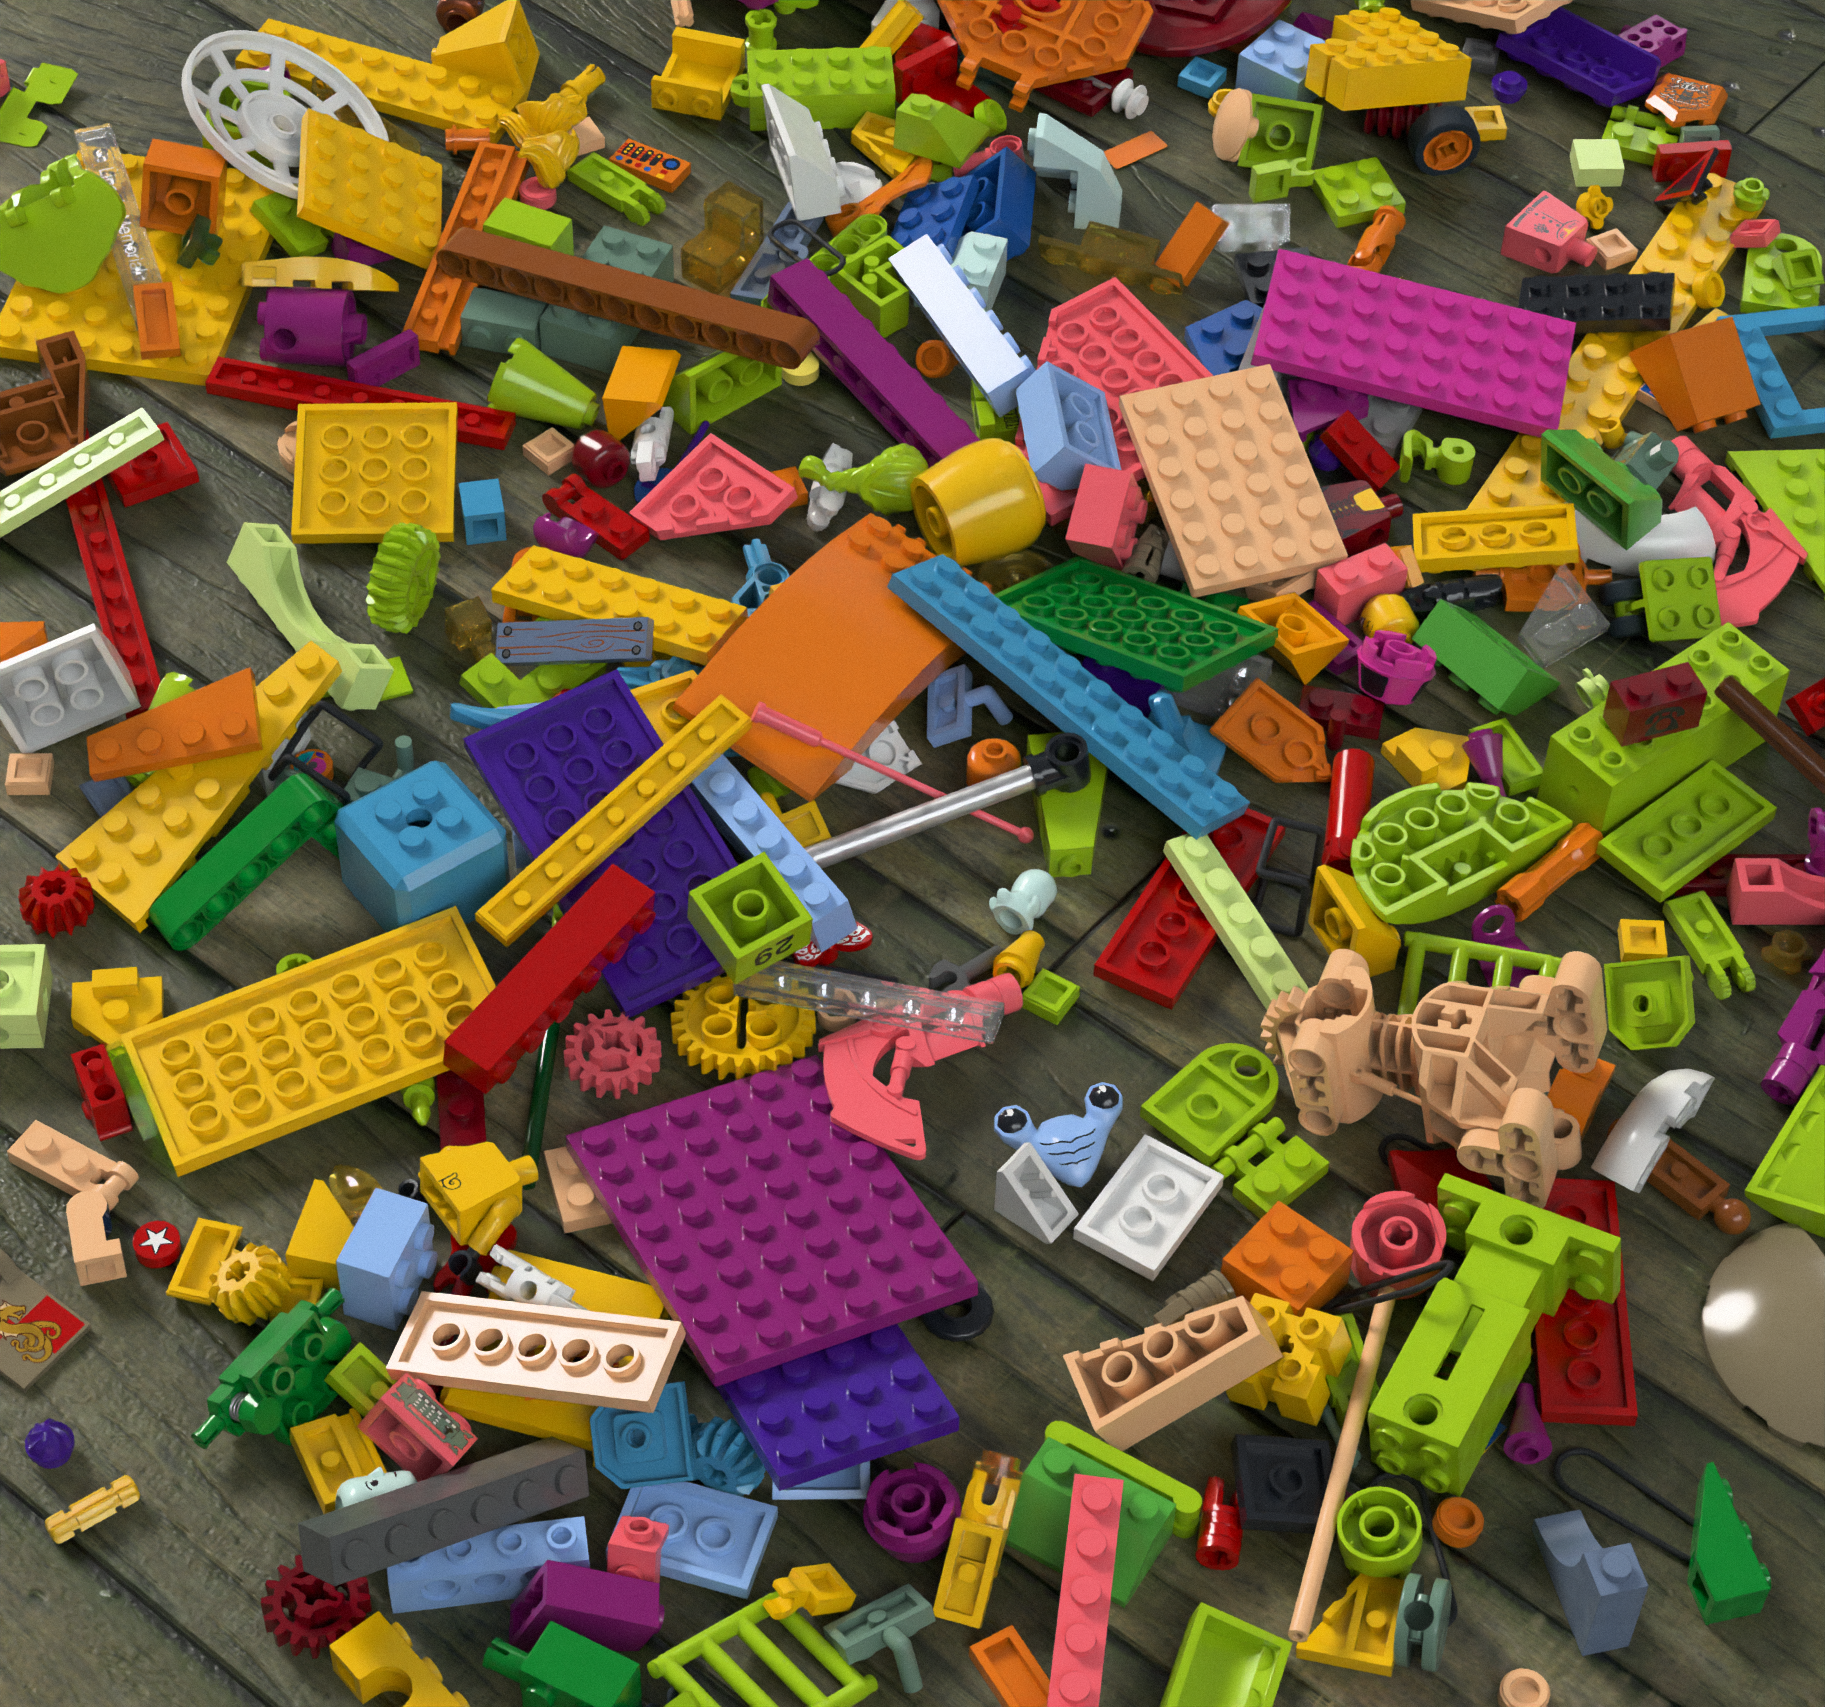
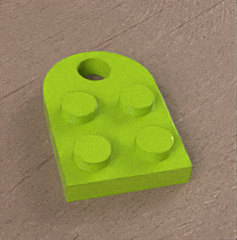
M1779 233L1766 248H1748L1744 266L1740 312L1757 313L1818 306L1820 285L1788 291L1772 264V260L1783 253L1779 250L1791 252L1815 246L1798 236ZM1816 249L1819 264L1822 271V257L1819 251Z
M1237 1043L1218 1044L1201 1052L1144 1102L1140 1108V1117L1205 1166L1210 1167L1220 1158L1221 1152L1230 1145H1234L1271 1111L1277 1098L1278 1073L1271 1060L1253 1047ZM1242 1066H1250L1256 1069L1259 1074L1247 1077L1239 1074L1236 1069Z

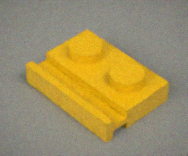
M354 1408L349 1409V1414L337 1417L336 1414L290 1428V1442L323 1514L335 1511L337 1490L346 1480L368 1476L378 1467H381L383 1472L387 1473L373 1441L357 1427L362 1418Z

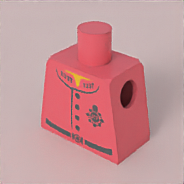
M1543 190L1505 226L1500 254L1553 274L1558 273L1571 260L1584 267L1590 266L1597 254V247L1585 241L1588 228L1587 219Z

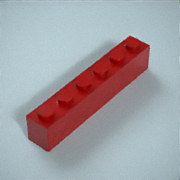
M612 864L444 1041L443 1065L485 1094L497 1083L504 1084L514 1073L517 1061L526 1052L531 1054L540 1046L545 1037V1031L553 1022L561 1023L567 1017L573 1007L574 1000L581 992L589 993L600 979L601 971L608 963L615 964L622 958L628 948L629 941L635 934L639 933L642 935L649 929L656 916V913L653 911L656 892L615 864Z

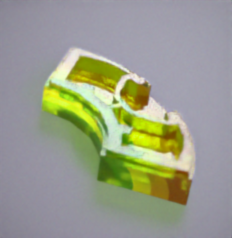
M117 1041L106 1045V1051L142 1140L145 1141L157 1136L159 1132L157 1124L123 1042Z

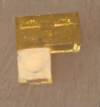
M730 181L725 182L706 197L703 205L705 229L693 239L688 240L681 248L680 253L682 277L717 295L743 274L764 241L763 199Z

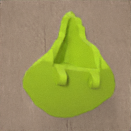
M75 153L66 155L64 158L49 164L47 170L40 174V184H31L19 189L0 206V271L25 286L41 288L60 294L72 292L88 285L95 278L102 263L113 249L118 231L127 215L125 204L118 192L100 176L82 169V165Z

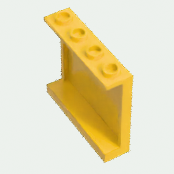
M508 1249L509 1252L535 1266L545 1274L576 1290L572 1300L590 1311L670 1320V1314L651 1285ZM496 1265L491 1274L507 1284L514 1270L503 1265ZM488 1289L490 1293L488 1299L507 1301ZM496 1340L492 1344L483 1347L482 1351L488 1352L496 1349L502 1340ZM539 1345L537 1348H543V1347H546V1346H545V1345ZM625 1356L622 1360L618 1361L619 1368L628 1365L634 1356ZM443 1387L439 1403L449 1412H456L469 1420L543 1439L553 1436L582 1449L592 1451L593 1467H595L590 1417L598 1406L546 1399L525 1401L523 1396Z

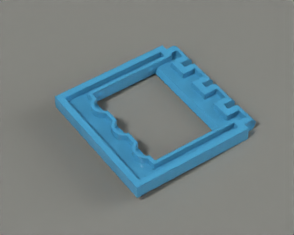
M1825 305L1717 317V320L1733 317L1761 404L1754 408L1769 438L1825 433V408L1802 410L1764 337L1825 330Z

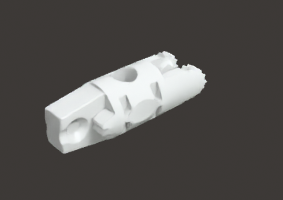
M670 406L662 407L659 418L649 417L636 427L630 461L631 464H636L641 482L655 481L659 467L666 461L674 419V411Z
M832 443L825 452L822 461L826 469L831 473L836 471L843 472L852 468L853 453ZM813 481L809 494L810 505L806 518L807 524L812 531L818 532L827 528L831 517L836 516L839 509L842 508L847 491L840 494L835 490L828 491L824 486H820L819 483Z
M497 1244L494 1245L489 1255L499 1264L514 1270L507 1284L495 1275L480 1272L476 1279L478 1284L510 1302L590 1311L572 1300L576 1290L550 1277Z

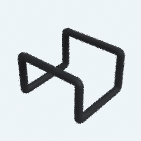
M319 701L297 728L296 733L270 771L268 779L275 781L290 763L338 795L337 800L346 806L350 802V794L344 788L342 789L291 755L308 727L322 710L374 744L358 763L346 785L357 768L365 769L383 748L384 744L380 737L328 702Z
M1274 817L1269 823L1256 867V873L1261 879L1253 905L1260 913L1269 880L1301 887L1295 928L1265 922L1271 932L1292 937H1299L1303 934L1310 884L1315 882L1316 869L1321 865L1325 830L1320 826L1282 817ZM1278 826L1317 834L1310 876L1274 867L1265 869Z

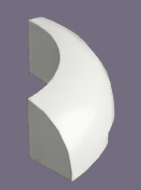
M1696 506L1682 512L1661 515V523L1627 551L1575 509L1577 542L1580 546L1581 558L1584 563L1591 559L1611 566L1612 573L1640 577L1639 563L1647 560L1710 557L1714 564L1716 545L1713 532L1706 518Z
M1687 1068L1670 1070L1651 1080L1637 1094L1621 1116L1599 1151L1591 1168L1618 1184L1640 1193L1669 1143L1670 1136L1665 1134L1669 1127L1680 1129L1690 1118L1695 1117L1715 1077Z

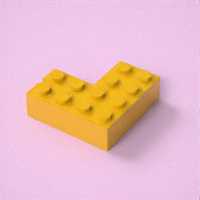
M1385 7L1381 8L1379 12L1374 13L1363 10H1351L1349 15L1334 16L1330 39H1326L1325 43L1310 44L1305 87L1320 97H1325L1326 101L1341 111L1461 101L1466 98L1472 58L1459 51L1457 45L1441 40L1439 34L1420 27L1419 22L1405 18L1398 9Z

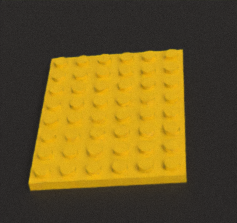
M79 148L76 156L82 165V169L91 171L100 177H105L103 178L104 180L113 178L106 182L116 187V191L121 199L125 200L123 202L126 214L129 217L125 218L123 222L132 223L122 225L120 228L128 227L130 231L125 234L122 228L120 232L123 234L118 232L113 249L102 263L95 278L88 285L78 290L60 294L41 288L25 286L16 280L0 313V358L40 363L36 340L74 330L86 357L88 370L206 386L205 381L218 356L225 357L253 290V287H242V263L265 260L274 239L250 212L253 201L275 193V191L249 178L237 168H227L224 216L215 240L140 227L142 176L145 157ZM107 168H112V169H108V170H103V171H101L102 176L100 175L99 170L107 169ZM130 234H131V236H132V239H131V240L134 241L133 244H131L132 241H124V242H122L123 240H128V239H130L131 237H130V236H126V237H122V238H121V236H125V235H130ZM132 246L136 248V251L128 254L125 252V249ZM128 248L126 251L129 252V253H131V252H133L135 249H134V248ZM135 254H138L137 256H139L138 258L136 256L127 257ZM135 263L140 268L131 270L130 264ZM148 269V270H144V271H139V272H134V273H132L133 271ZM172 281L181 356L142 360L133 285Z

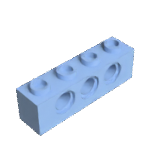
M581 1516L506 1525L388 1567L387 1576L392 1613L516 1599L547 1559L590 1568L585 1518Z

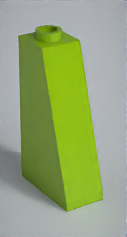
M1065 732L1028 735L1026 756L1030 754L1034 756L1044 752L1046 744L1051 738ZM1089 753L1092 776L1085 788L1072 793L1061 792L1054 788L1039 797L1031 790L1047 872L1052 877H1075L1091 874L1109 768L1091 753Z

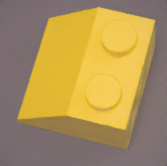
M1325 864L1318 866L1308 923L1329 956L1337 949L1355 951L1366 960L1370 977L1394 970L1398 950L1401 948V939L1397 929L1393 925L1384 922L1373 912L1359 892L1354 877Z

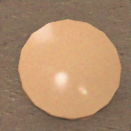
M1241 88L1231 90L1224 97L1217 110L1212 133L1213 149L1217 157L1223 161L1236 162L1247 139H1252L1257 134L1259 120L1253 116L1252 93L1249 90Z

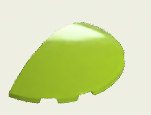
M1468 782L1463 790H1441L1439 783L1419 785L1389 796L1374 806L1364 816L1360 826L1361 830L1357 838H1353L1350 854L1351 868L1357 883L1356 886L1363 899L1384 922L1392 924H1418L1434 921L1474 905L1496 892L1515 875L1524 872L1571 829L1573 821L1558 810L1533 797H1528L1525 802H1520L1501 796L1500 787Z

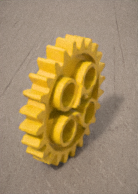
M768 968L736 985L728 975L722 978L718 975L712 978L711 982H704L696 986L695 990L689 989L683 992V1000H675V1012L671 1013L672 1042L677 1044L678 1055H687L689 1066L701 1063V1074L705 1075L713 1069L718 1070L719 1080L724 1079L728 1073H735V1079L739 1080L744 1077L745 1073L754 1075L764 1070L771 1069L776 1071L779 1064L793 1063V1057L803 1059L805 1057V1047H812L813 1034H816L814 1003H809V993L807 991L799 992V983L797 981L785 985V974L783 973L775 976L773 979L769 978ZM743 999H748L746 1044L744 1048L740 1049L741 1003Z

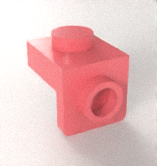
M622 1516L608 1542L607 1572L660 1583L661 1549L668 1537L669 1525L651 1521L645 1517Z

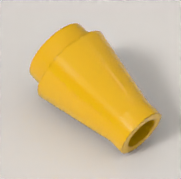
M1032 930L1024 931L1016 941L995 957L993 961V977L1010 973L1017 980L1021 989L1030 985L1034 978L1040 953L1045 946L1043 937Z

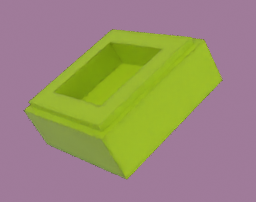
M1042 968L1023 992L1022 1008L1058 1025L1079 998L1080 986Z

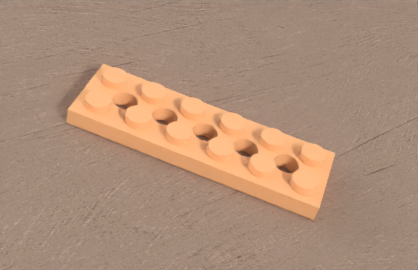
M421 1291L386 1366V1370L392 1380H399L407 1372L413 1379H420L429 1385L654 1413L686 1332L682 1323L678 1321ZM454 1334L459 1335L454 1343L448 1346H439L441 1341L451 1338ZM496 1340H502L496 1349L488 1352L482 1351L483 1347L492 1344ZM539 1345L546 1346L540 1354L533 1357H525L527 1351L534 1350ZM582 1350L589 1351L583 1360L573 1363L568 1362L570 1357L578 1355ZM625 1356H634L628 1365L621 1368L612 1367L615 1362L622 1360Z

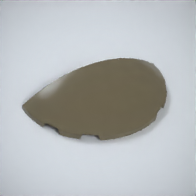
M1786 1222L1750 1236L1729 1256L1722 1260L1708 1285L1709 1291L1706 1297V1305L1703 1307L1701 1314V1334L1709 1364L1717 1380L1740 1409L1748 1406L1767 1421V1430L1790 1444L1801 1448L1804 1444L1811 1443L1825 1448V1256L1805 1230L1797 1224Z

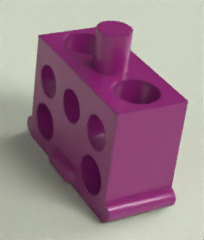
M1655 14L1633 27L1624 25L1617 36L1659 57L1661 67L1684 55L1687 29H1681Z

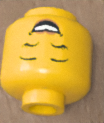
M1384 593L1374 596L1366 603L1360 616V626L1365 636L1373 638L1377 630L1393 631L1407 635L1405 642L1411 645L1414 642L1411 638L1419 629V621L1409 603L1402 596Z

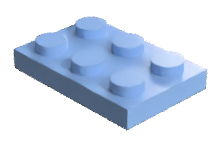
M689 1482L630 1488L614 1531L622 1516L645 1517L651 1521L668 1524L669 1534L661 1549V1576L748 1599L778 1518V1507ZM607 1546V1548H606V1560H607L608 1546Z

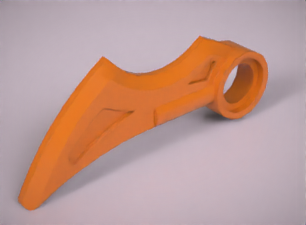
M919 156L900 175L859 203L844 204L841 206V213L826 216L825 220L832 237L837 236L861 215H879L895 199L925 187L933 172L932 160Z

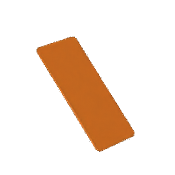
M1149 131L1106 150L1104 153L1108 162L1115 169H1120L1168 147V145L1154 132Z

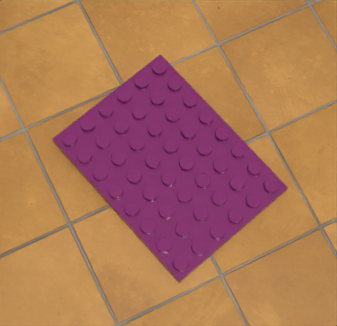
M817 1055L779 1066L776 1071L770 1069L566 1135V1148L673 1321L682 1323L686 1332L684 1339L714 1387L978 1295V1280L883 1147L856 1136L831 1122L830 1113L833 1107L825 1087L823 1064Z

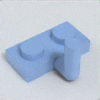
M965 664L945 670L928 685L927 739L934 748L972 736V707L984 703L1000 725L1008 724L1013 718V714L992 686L984 685L972 689V673Z

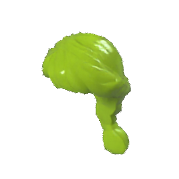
M901 443L887 448L870 463L858 468H850L843 472L836 471L831 473L826 469L821 459L812 455L806 456L801 461L798 473L800 478L805 477L819 483L820 486H824L828 491L835 490L839 494L845 491L858 494L861 500L875 512H881L889 516L892 513L899 514V512L913 510L910 485L915 477L928 469V464L919 450L906 443Z

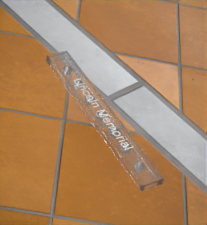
M111 123L74 130L75 139L85 170L95 173L109 183L118 192L125 204L127 215L118 231L111 252L136 330L138 331L133 285L163 282L146 229L145 227H140V211Z

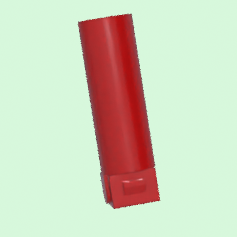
M1353 748L1342 750L1334 757L1324 851L1321 859V865L1325 864L1354 877L1350 862L1353 838H1357L1361 830L1362 820L1371 808L1375 761L1368 752Z

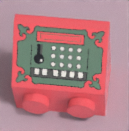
M407 1372L379 1399L357 1426L403 1470L413 1473L417 1482L448 1472L478 1439L471 1432L472 1429L469 1423L456 1412H449L436 1400L434 1391L427 1383L420 1379H413Z

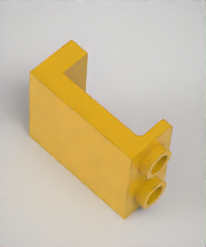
M676 27L672 34V54L661 76L654 75L651 80L652 108L721 121L731 100L730 88L732 80L741 75L745 69V39Z

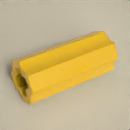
M898 0L859 48L870 46L891 47V54L893 56L924 19V16L910 2Z

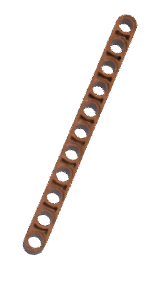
M467 227L459 228L436 255L440 268L446 274L458 279L786 369L798 368L820 339L815 325L799 316Z

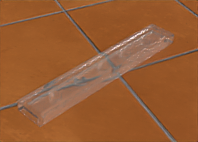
M781 961L770 965L736 985L733 983L735 996L749 997L761 1001L993 1044L1004 1017V1003Z

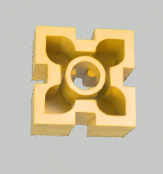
M1254 1293L1250 1304L1266 1319L1283 1357L1226 1390L1229 1401L1263 1411L1268 1401L1275 1402L1281 1416L1317 1427L1331 1395L1325 1378L1327 1374L1335 1377L1339 1376L1352 1347L1342 1317L1311 1308H1306L1302 1317L1295 1316L1289 1302Z

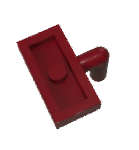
M1304 685L1298 709L1321 725L1324 731H1327L1326 746L1328 749L1336 751L1342 747L1344 734L1378 740L1385 702L1369 696Z

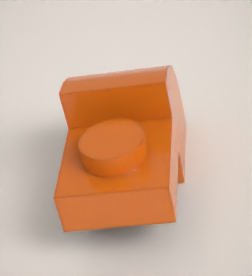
M1599 1058L1594 1069L1587 1073H1575L1565 1068L1559 1069L1547 1095L1551 1100L1553 1108L1562 1109L1564 1113L1572 1115L1577 1119L1580 1126L1581 1142L1594 1119L1596 1108L1613 1077L1616 1066Z

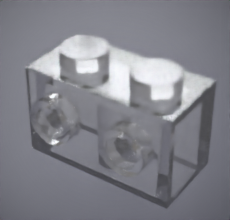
M1215 204L1210 208L1211 211L1230 223L1215 245L1220 246V252H1242V245H1257V252L1277 251L1279 245H1285L1290 242V204Z

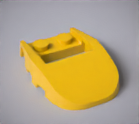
M302 256L242 263V287H293V281L310 282V287L332 289V282L342 283V289H350L351 291L399 292V284L390 276L375 268L350 260Z

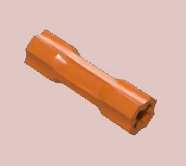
M1589 823L1578 824L1558 840L1556 847L1524 873L1515 875L1496 891L1497 898L1495 904L1508 906L1514 913L1515 922L1525 920L1542 906L1545 899L1577 872L1584 871L1600 858L1596 851L1598 842L1604 838L1601 831L1594 829Z

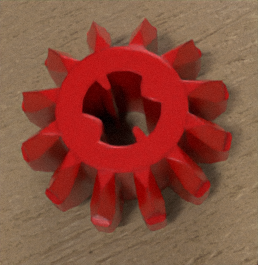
M60 863L53 871H47L41 866L39 876H26L25 886L19 889L18 899L22 919L26 925H31L36 935L48 931V934L54 939L59 932L66 931L72 936L74 926L87 927L88 916L94 913L95 903L92 896L91 883L88 882L87 877L81 876L76 867L65 872Z

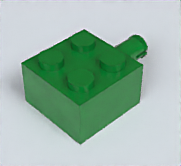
M553 1621L549 1622L530 1653L496 1637L491 1642L492 1646L496 1647V1649L488 1647L482 1661L483 1668L490 1669L520 1684L523 1707H642L639 1663Z

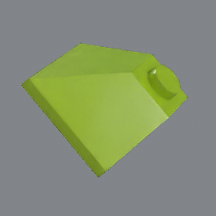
M911 93L896 110L893 148L960 169L990 135L991 128L946 103L933 100L924 94Z

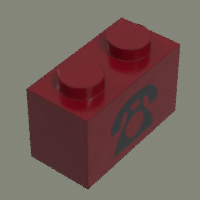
M1689 662L1610 682L1602 717L1621 747L1699 727L1708 692Z

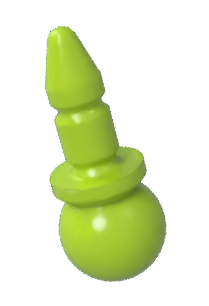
M433 1077L400 1090L404 1104L412 1110V1116L420 1126L427 1124L431 1115L430 1106L435 1100V1080Z

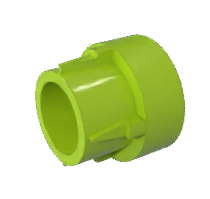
M1381 1486L1369 1487L1350 1496L1338 1513V1545L1344 1558V1564L1349 1569L1351 1577L1362 1573L1372 1577H1391L1405 1580V1577L1411 1571L1413 1563L1420 1554L1423 1541L1421 1515L1415 1503L1407 1495L1396 1489Z

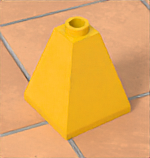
M506 0L440 37L437 48H433L431 51L433 65L526 90L527 98L540 56L520 0Z

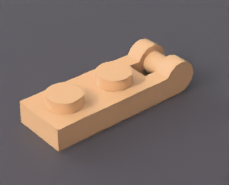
M37 1120L7 1150L10 1163L72 1196L83 1191H95L102 1194L107 1201L109 1212L119 1202L118 1195L123 1190H130L139 1180L137 1172L129 1164L123 1161L116 1163ZM102 1179L106 1180L104 1184H98Z

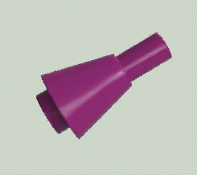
M1492 729L1472 732L1468 735L1469 740L1462 744L1463 750L1481 781L1488 785L1500 787L1501 796L1506 797L1501 779L1503 778V735L1493 734Z
M1521 1383L1515 1391L1516 1408L1505 1440L1504 1452L1513 1461L1522 1464H1535L1546 1459L1551 1454L1552 1442L1535 1407L1534 1387L1528 1383Z

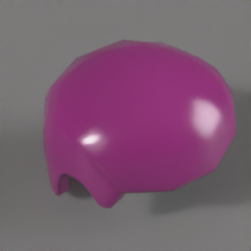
M547 512L536 519L533 525V534L538 545L555 552L583 559L590 552L599 537V534L593 529L568 517H563L556 523L550 519L551 513Z

